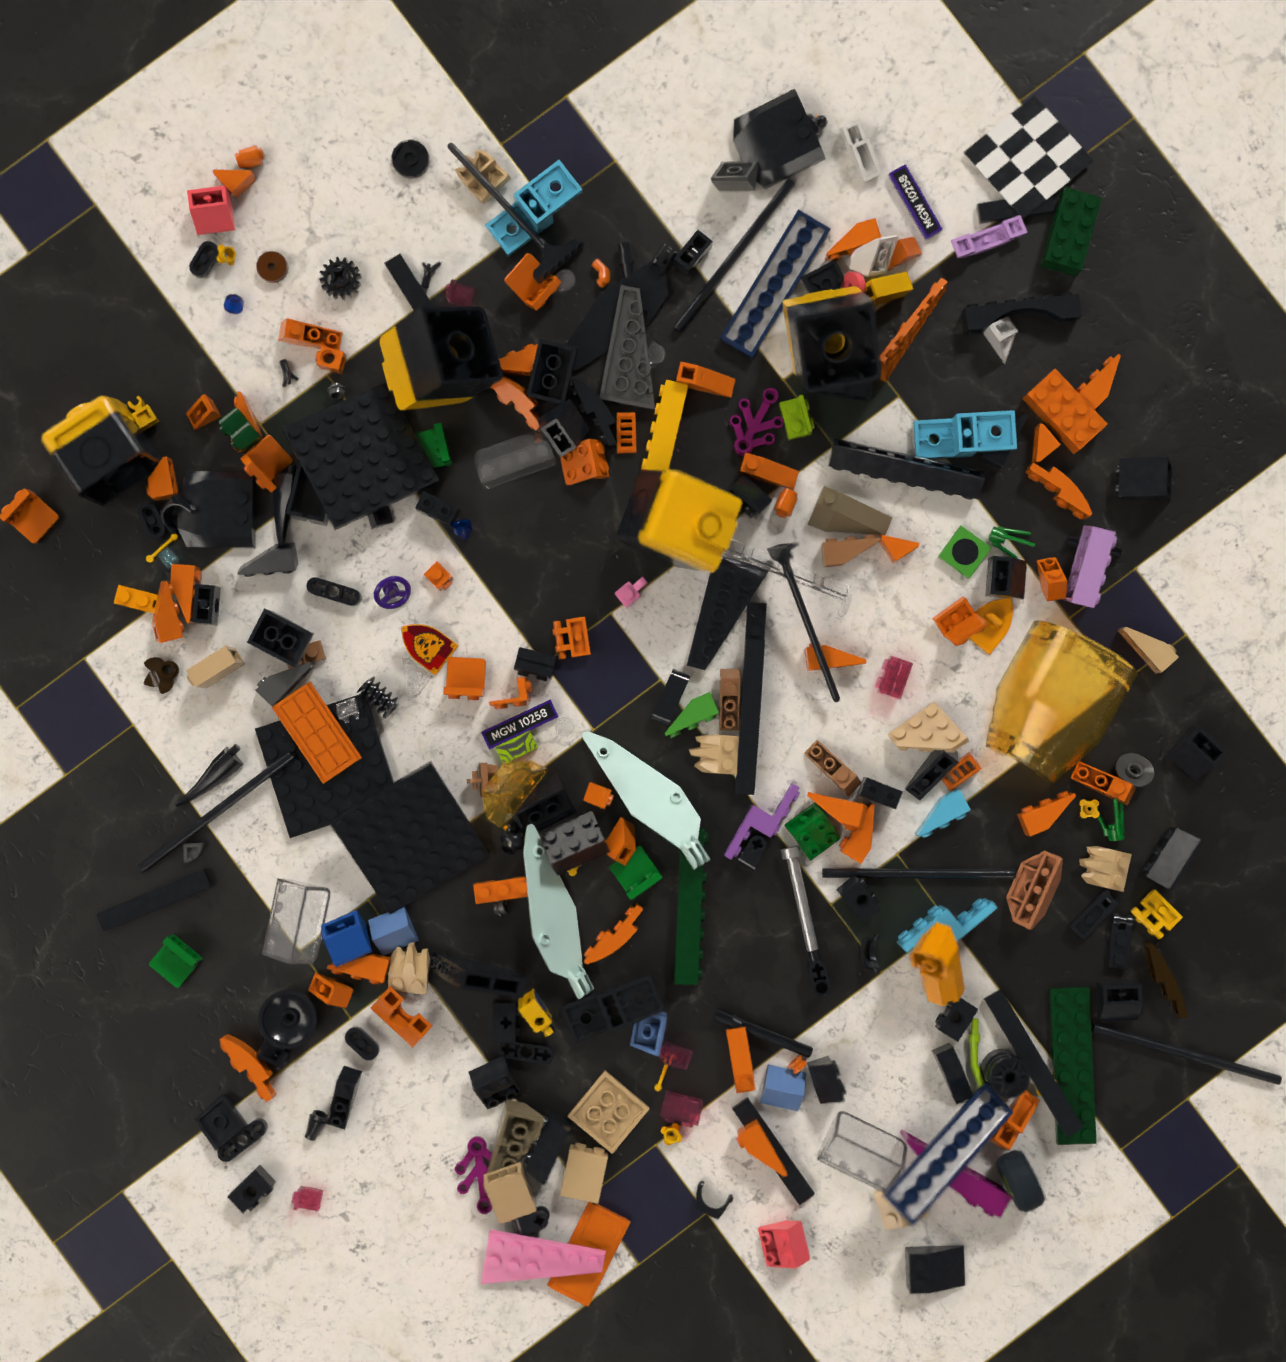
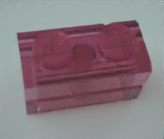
M889 656L888 659L885 658L881 668L884 670L883 675L878 677L875 685L878 688L877 693L901 700L913 663L894 656Z
M665 1090L660 1117H663L664 1121L674 1123V1120L681 1121L682 1125L686 1127L698 1126L703 1099Z

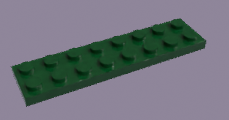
M1089 987L1049 988L1053 1077L1083 1126L1081 1130L1069 1137H1065L1055 1120L1056 1144H1097Z

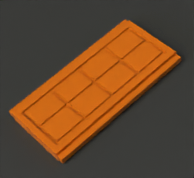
M311 682L303 685L272 707L323 784L362 758Z
M588 1202L567 1244L605 1250L602 1272L550 1277L547 1286L589 1307L631 1221L597 1203Z

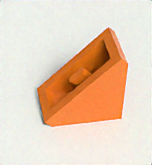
M213 169L215 177L223 186L227 187L236 199L256 181V177L251 170Z
M914 237L903 238L897 241L888 271L922 255V251Z
M206 394L201 395L186 413L194 430L221 417L213 400Z
M1041 423L1035 427L1032 463L1035 464L1039 463L1061 445L1048 428Z
M886 535L880 536L881 540L879 543L892 563L919 547L918 542Z

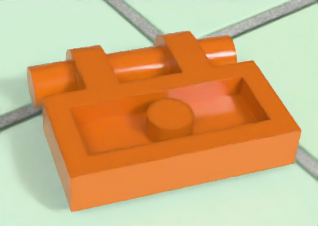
M585 617L566 619L567 627L564 628L561 627V621L553 622L554 629L552 631L557 645L555 646V651L558 652L559 660L566 659L565 651L571 650L572 658L591 655ZM568 633L570 644L564 645L563 634Z

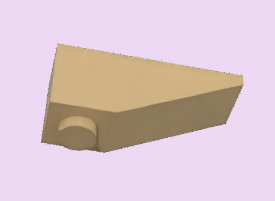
M1128 627L1117 630L1155 673H1162L1179 658L1176 655L1175 648L1170 644Z

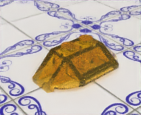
M534 761L504 762L481 791L487 820L504 828L546 774L547 768Z

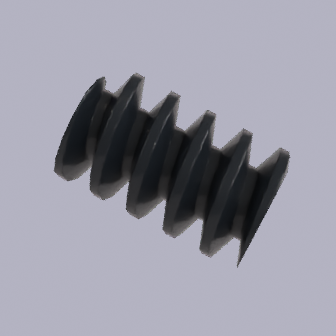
M373 676L358 689L357 693L361 691L360 697L364 698L367 696L366 702H372L371 707H378L377 712L379 714L384 712L383 718H387L398 707L399 704H396L398 697L391 699L392 692L385 694L387 687L379 689L381 682L379 681L374 684L375 677Z

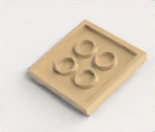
M604 1070L570 1111L568 1117L613 1154L650 1107Z

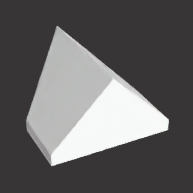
M1008 316L991 324L983 333L1005 363L1015 334L1018 332Z

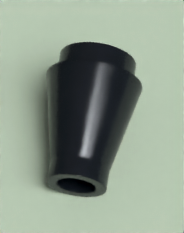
M314 1110L309 1115L305 1134L306 1139L310 1141L316 1140L328 1122V1115L325 1112Z

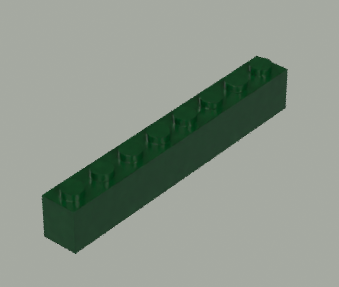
M699 828L698 841L703 848L704 844H708V833H705L704 828ZM681 849L674 984L698 985V980H702V968H699V960L703 961V949H700V941L704 940V929H700L701 922L705 920V910H701L702 902H705L706 891H702V883H706L707 872L703 871V865H698V868L693 869Z

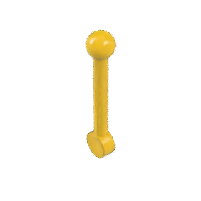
M171 534L170 539L152 555L146 556V561L154 562V558L172 541H176L178 535Z
M671 1052L666 1054V1063L658 1084L654 1086L657 1092L661 1091V1084L670 1061L674 1058Z

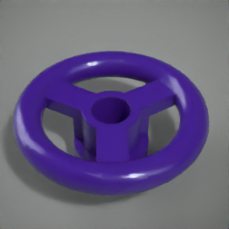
M387 577L375 587L374 600L382 608H398L409 599L411 586L403 577ZM396 582L402 583L405 590H399ZM381 589L385 594V596L382 599H380L379 596ZM396 596L402 597V599L395 603H387L391 598Z

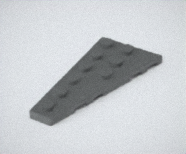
M621 285L600 398L604 401L655 410L640 289Z

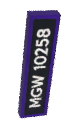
M906 164L888 174L890 180L924 239L927 240L941 232L943 229Z
M548 700L481 733L488 748L491 749L559 716L552 701Z

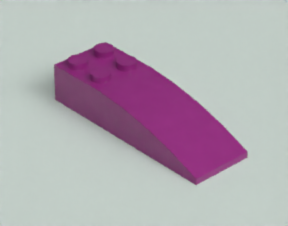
M901 1129L900 1134L918 1156L928 1144ZM968 1166L949 1185L951 1189L965 1198L968 1204L975 1208L977 1205L980 1206L983 1212L991 1217L996 1215L1001 1218L1012 1198L1002 1185Z

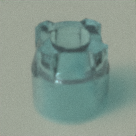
M168 547L157 555L167 569H170L172 564L179 562V558Z

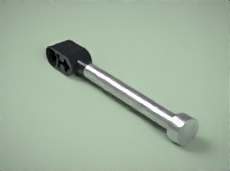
M800 847L781 849L782 859H787L809 958L807 970L811 987L817 996L826 997L831 991L826 965L820 958L798 860V857L801 856ZM815 964L821 967L818 969L821 977H817V973L813 970ZM823 982L826 984L825 990L817 991V984Z

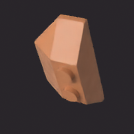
M1043 851L1021 862L1006 896L1013 922L1032 930L1045 916L1061 880L1063 858Z

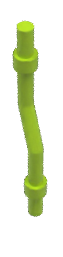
M973 1018L971 1021V1033H969L970 1067L977 1085L980 1087L985 1081L978 1066V1043H980L979 1018Z

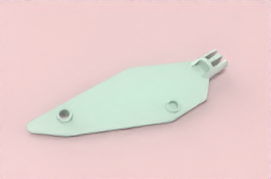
M588 731L584 732L582 735L583 740L630 814L680 848L693 869L698 868V865H703L704 861H710L709 856L698 841L701 818L680 786L614 741ZM600 751H605L606 754L603 755L600 753Z
M529 824L526 827L523 854L532 936L550 972L567 978L577 998L581 999L592 991L594 987L583 968L576 907L560 875L557 876L552 868L535 826Z

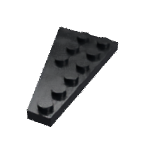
M722 556L717 570L710 572L687 666L706 670L770 568Z

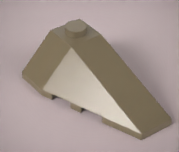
M824 486L807 525L825 532L886 535L892 517L841 492Z
M506 1099L487 1173L516 1164L523 1155L527 1154L529 1147L540 1135L544 1123V1117L525 1103Z

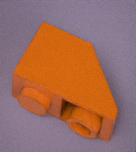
M1056 557L1037 560L1041 590L1046 600L1065 599L1067 579Z
M590 782L583 801L605 809L606 805L610 806L614 795L610 794L611 789Z
M621 817L606 839L610 850L607 855L626 866L636 850L635 826Z

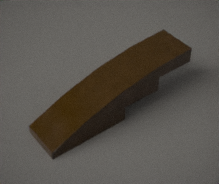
M1143 942L1151 981L1160 983L1162 998L1171 1001L1174 1016L1180 1019L1188 1017L1182 994L1166 961L1152 943Z

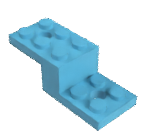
M558 160L513 194L515 203L511 206L540 234L554 223L553 214L580 195L583 189L562 162ZM554 183L561 185V189L557 192L550 189ZM506 210L485 225L508 257L532 240ZM510 225L517 227V231L514 234L507 232V228Z
M1015 410L956 414L952 419L913 421L915 456L926 459L972 457L977 452L1017 449ZM994 426L998 427L1001 431L1000 436L992 435L991 428ZM931 434L938 437L939 441L937 444L930 443L929 436Z
M980 898L972 904L973 908L968 912L964 911L959 914L958 920H956L947 908L935 905L928 910V915L925 918H919L912 924L913 928L909 931H903L898 936L899 939L896 942L903 950L908 952L936 922L950 926L957 942L997 909L992 901Z

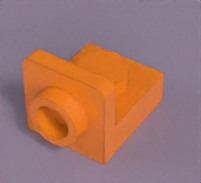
M438 561L424 573L426 578L439 591L448 589L453 583L451 581L453 577Z

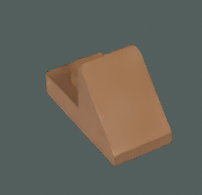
M320 640L309 643L298 666L307 662L314 663L326 659Z

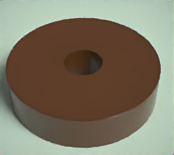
M268 251L258 258L256 269L264 281L278 283L286 277L288 264L280 253ZM271 265H275L273 270L269 269Z

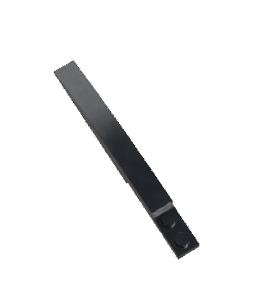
M749 602L747 604L735 794L754 795L767 603Z

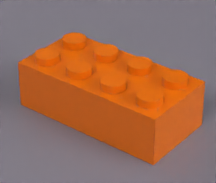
M1056 368L1022 398L1073 454L1082 449L1107 425L1105 420Z

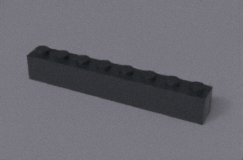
M834 438L829 457V467H832L834 470H847L856 475L865 474L874 479L883 478L892 483H906L910 487H924L928 491H942L947 495L956 494L968 500L973 498L979 499L985 480L984 471Z

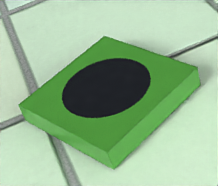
M960 525L938 555V558L970 579L992 547Z

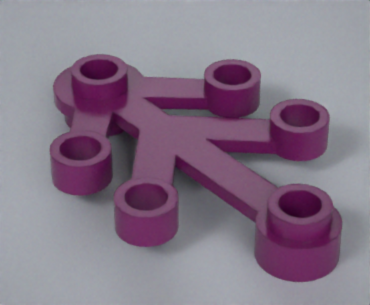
M768 388L764 391V401L754 420L750 410V401L745 398L740 400L739 409L743 411L748 427L745 436L740 425L741 418L738 415H733L730 418V425L734 427L737 437L734 443V450L738 455L744 456L745 453L750 454L754 447L764 444L772 445L774 443L775 436L772 433H767L762 438L752 440L755 433L771 428L780 429L784 424V420L780 416L761 423L770 404H774L778 399V392L774 388ZM767 395H773L774 399L768 400ZM746 402L748 407L743 408L741 403ZM736 418L739 420V423L733 424L732 420ZM780 420L781 425H775L774 421ZM767 436L772 437V442H767L765 438ZM745 444L747 449H740V445Z
M475 1136L469 1140L467 1145L468 1153L462 1161L456 1164L455 1172L459 1175L464 1174L467 1165L474 1157L476 1165L465 1180L458 1184L457 1190L460 1194H466L470 1185L477 1177L480 1194L477 1210L481 1214H488L492 1210V1204L484 1187V1174H487L488 1166L483 1163V1156L490 1161L492 1152L487 1149V1143L482 1137ZM479 1143L481 1145V1148L476 1149L474 1147V1144ZM462 1165L464 1170L459 1171L457 1166ZM464 1184L467 1189L461 1190L460 1186ZM487 1201L489 1206L484 1207L482 1202Z

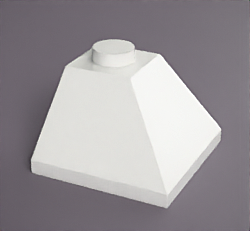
M892 235L876 238L855 249L850 258L851 264L849 268L867 277L887 273L899 236Z

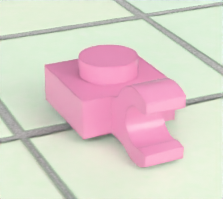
M643 577L634 585L628 581L614 594L628 608L641 597L638 591L648 583Z

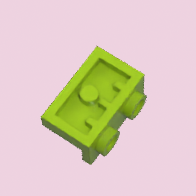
M799 395L798 398L780 402L779 406L788 440L811 435L812 429H814V422L812 417L809 418L808 400H804L803 395Z

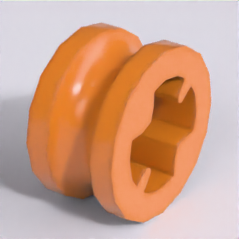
M798 1055L789 1063L788 1068H792L793 1073L797 1074L806 1066L807 1061H803L802 1056Z

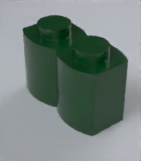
M237 407L218 420L221 425L219 427L220 431L226 437L228 435L233 441L230 443L236 451L241 450L243 453H246L262 440L259 433Z

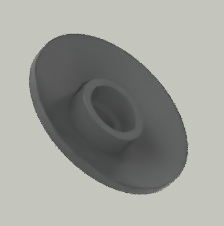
M1124 754L1116 762V772L1120 779L1133 784L1134 787H1144L1150 784L1154 778L1155 773L1152 764L1139 754Z

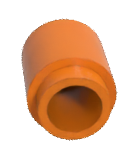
M257 145L241 149L239 153H235L240 169H249L263 164L262 160L265 159L262 148H258Z
M784 488L783 492H780L773 509L777 516L786 518L792 515L798 500V494L795 491Z

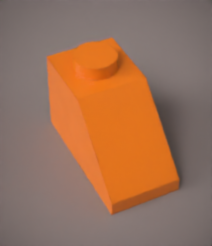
M167 456L163 457L147 479L148 485L146 489L148 496L155 501L171 499L173 495H178L173 461Z
M316 972L308 991L326 1004L347 1008L353 993V989L345 983Z

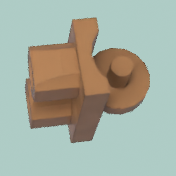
M479 763V778L478 771H472V779H467V783H472L473 790H478V782L480 783V797L487 798L489 795L499 793L498 783L488 784V776H497L498 774L497 765Z

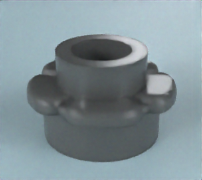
M333 383L327 388V393H329L331 399H341L345 396L346 388L340 383Z
M507 900L495 901L493 903L495 914H498L500 917H503V914H508L509 906Z

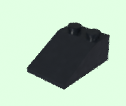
M264 608L247 643L297 668L314 633L274 611Z
M963 1245L905 1247L906 1286L910 1294H929L965 1286Z

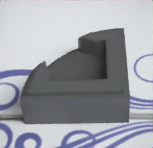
M184 843V863L197 859L204 849V843Z

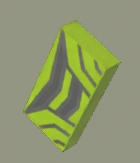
M527 731L495 748L504 765L537 749L538 746L531 731Z

